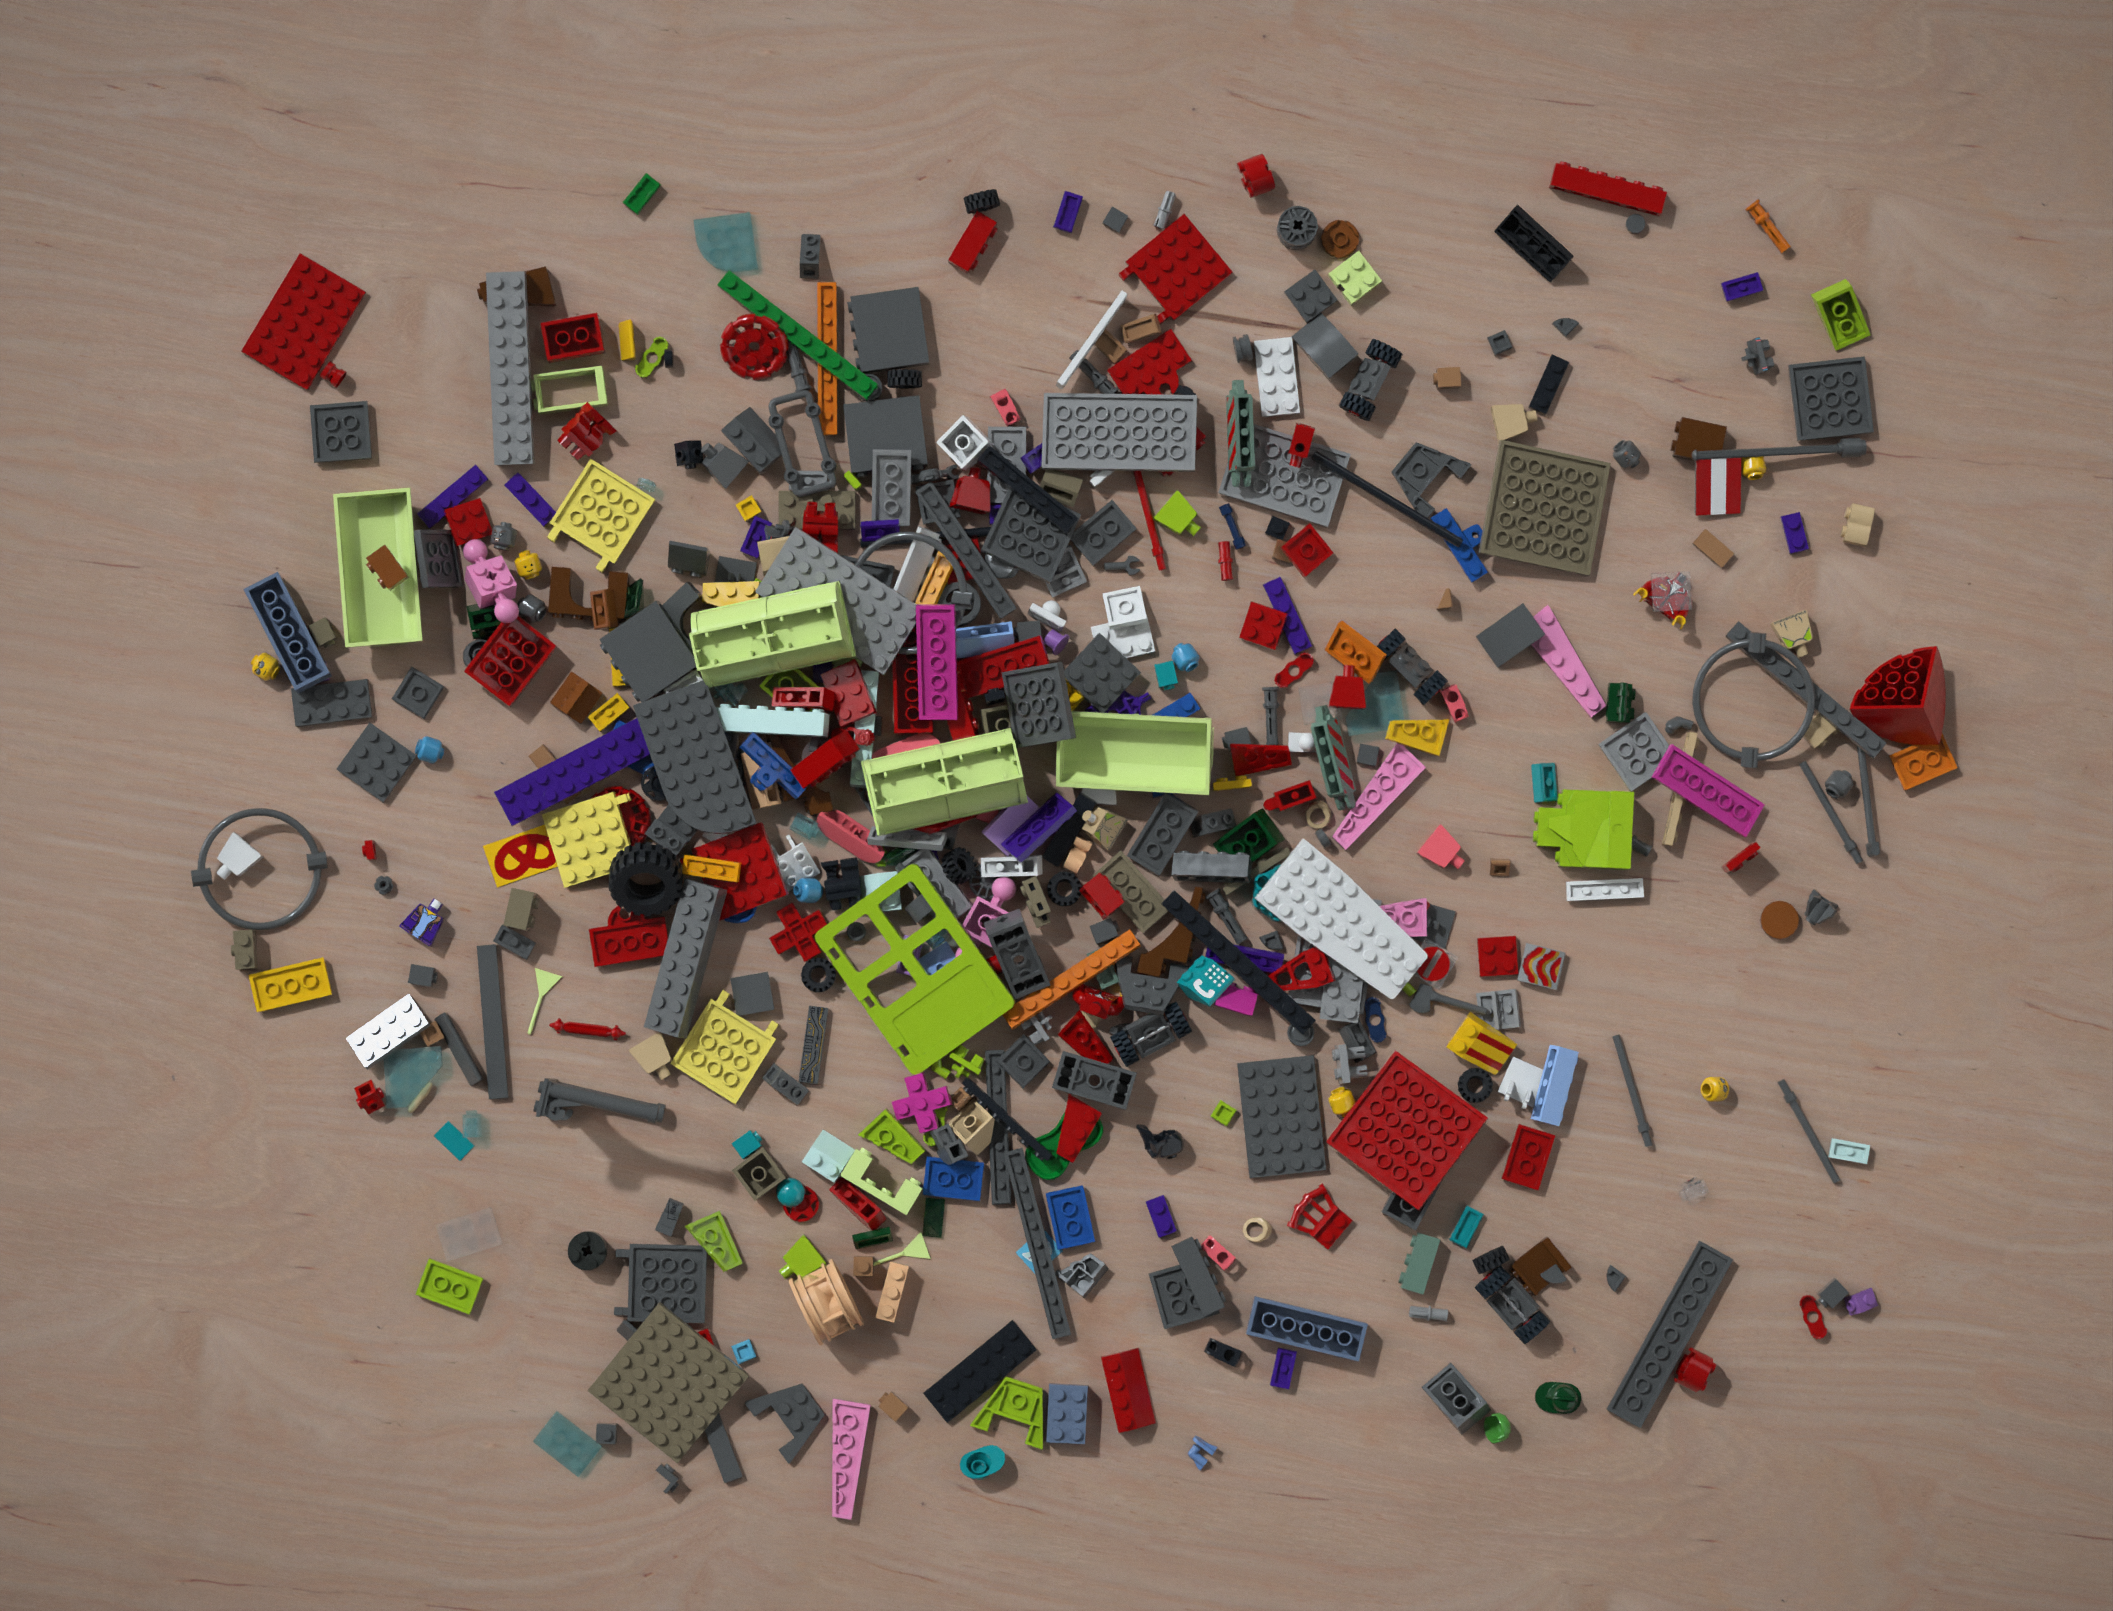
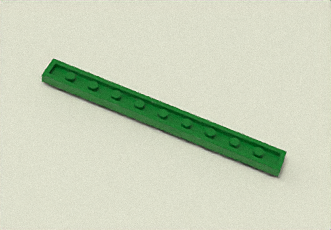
M730 270L717 284L719 288L750 312L756 314V316L763 317L764 315L778 323L780 330L784 331L788 341L866 401L878 387L876 382Z

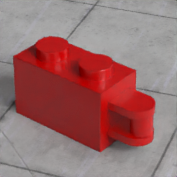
M1308 780L1274 792V797L1265 800L1263 807L1266 811L1278 808L1279 812L1316 799L1311 781Z

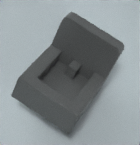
M661 1463L656 1471L670 1482L663 1492L665 1494L668 1491L672 1493L679 1485L677 1482L679 1477L674 1474L675 1469L669 1464L663 1465Z

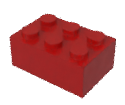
M598 313L540 323L546 357L549 363L605 353Z
M846 730L829 739L790 771L803 789L809 785L813 788L828 779L830 774L841 769L843 764L856 757L854 753L860 750V748Z

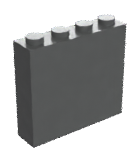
M919 287L850 296L851 301L847 302L848 311L853 313L854 319L850 321L851 332L856 333V339H853L854 351H858L859 358H855L857 369H861V372L866 374L930 364Z
M919 395L843 404L851 473L853 475L865 477L867 473L872 472L873 449L911 450V467H913V470H922L924 466H928Z
M660 601L653 602L599 639L602 643L600 644L601 649L605 654L609 653L612 658L611 663L613 667L621 671L623 674L621 676L622 680L627 686H631L633 689L632 695L637 702L652 699L665 688L696 668L693 650Z

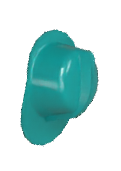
M984 1446L965 1454L960 1461V1470L968 1478L983 1480L1003 1467L1005 1453L998 1446Z

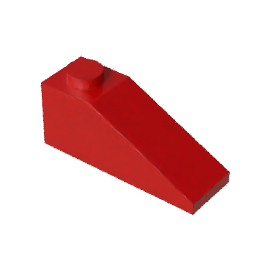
M774 687L772 706L790 709L804 708L810 711L812 709L833 711L835 692L825 687Z
M841 1177L829 1189L869 1230H876L886 1220L882 1210L845 1178Z

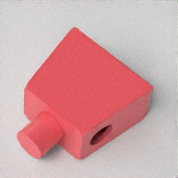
M1441 824L1417 852L1419 856L1443 869L1448 863L1459 869L1465 861L1456 854L1461 846Z

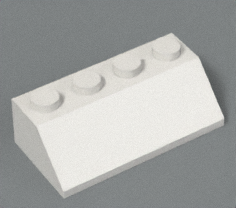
M918 526L916 533L930 536L939 542L942 541V539H939L940 534ZM917 540L912 541L893 588L914 603L919 595V592H917L920 585H923L927 577L924 574L926 568H931L935 558L932 556V553L936 549L927 543Z

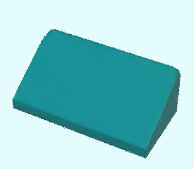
M1555 763L1532 764L1534 802L1557 801Z

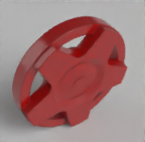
M806 1186L804 1188L812 1194H805L803 1201L798 1206L791 1207V1214L788 1212L787 1207L783 1205L786 1215L797 1222H805L812 1219L819 1208L817 1194ZM816 1202V1207L813 1211L811 1205ZM801 1214L807 1216V1218L798 1219Z

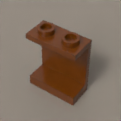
M1548 1237L1542 1239L1510 1265L1513 1268L1511 1273L1517 1280L1521 1278L1525 1283L1522 1287L1529 1295L1533 1293L1534 1296L1538 1295L1539 1291L1551 1283L1544 1280L1540 1276L1541 1273L1554 1264L1558 1266L1562 1273L1572 1268Z

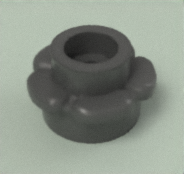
M379 876L374 884L375 890L383 895L391 892L393 889L392 879L388 876Z

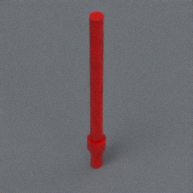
M1133 471L1153 549H1151L1152 554L1156 558L1159 571L1166 569L1163 558L1164 551L1159 543L1141 471Z

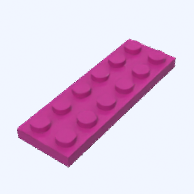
M917 604L919 720H957L955 604Z
M1673 744L1669 745L1651 778L1742 837H1747L1765 804Z

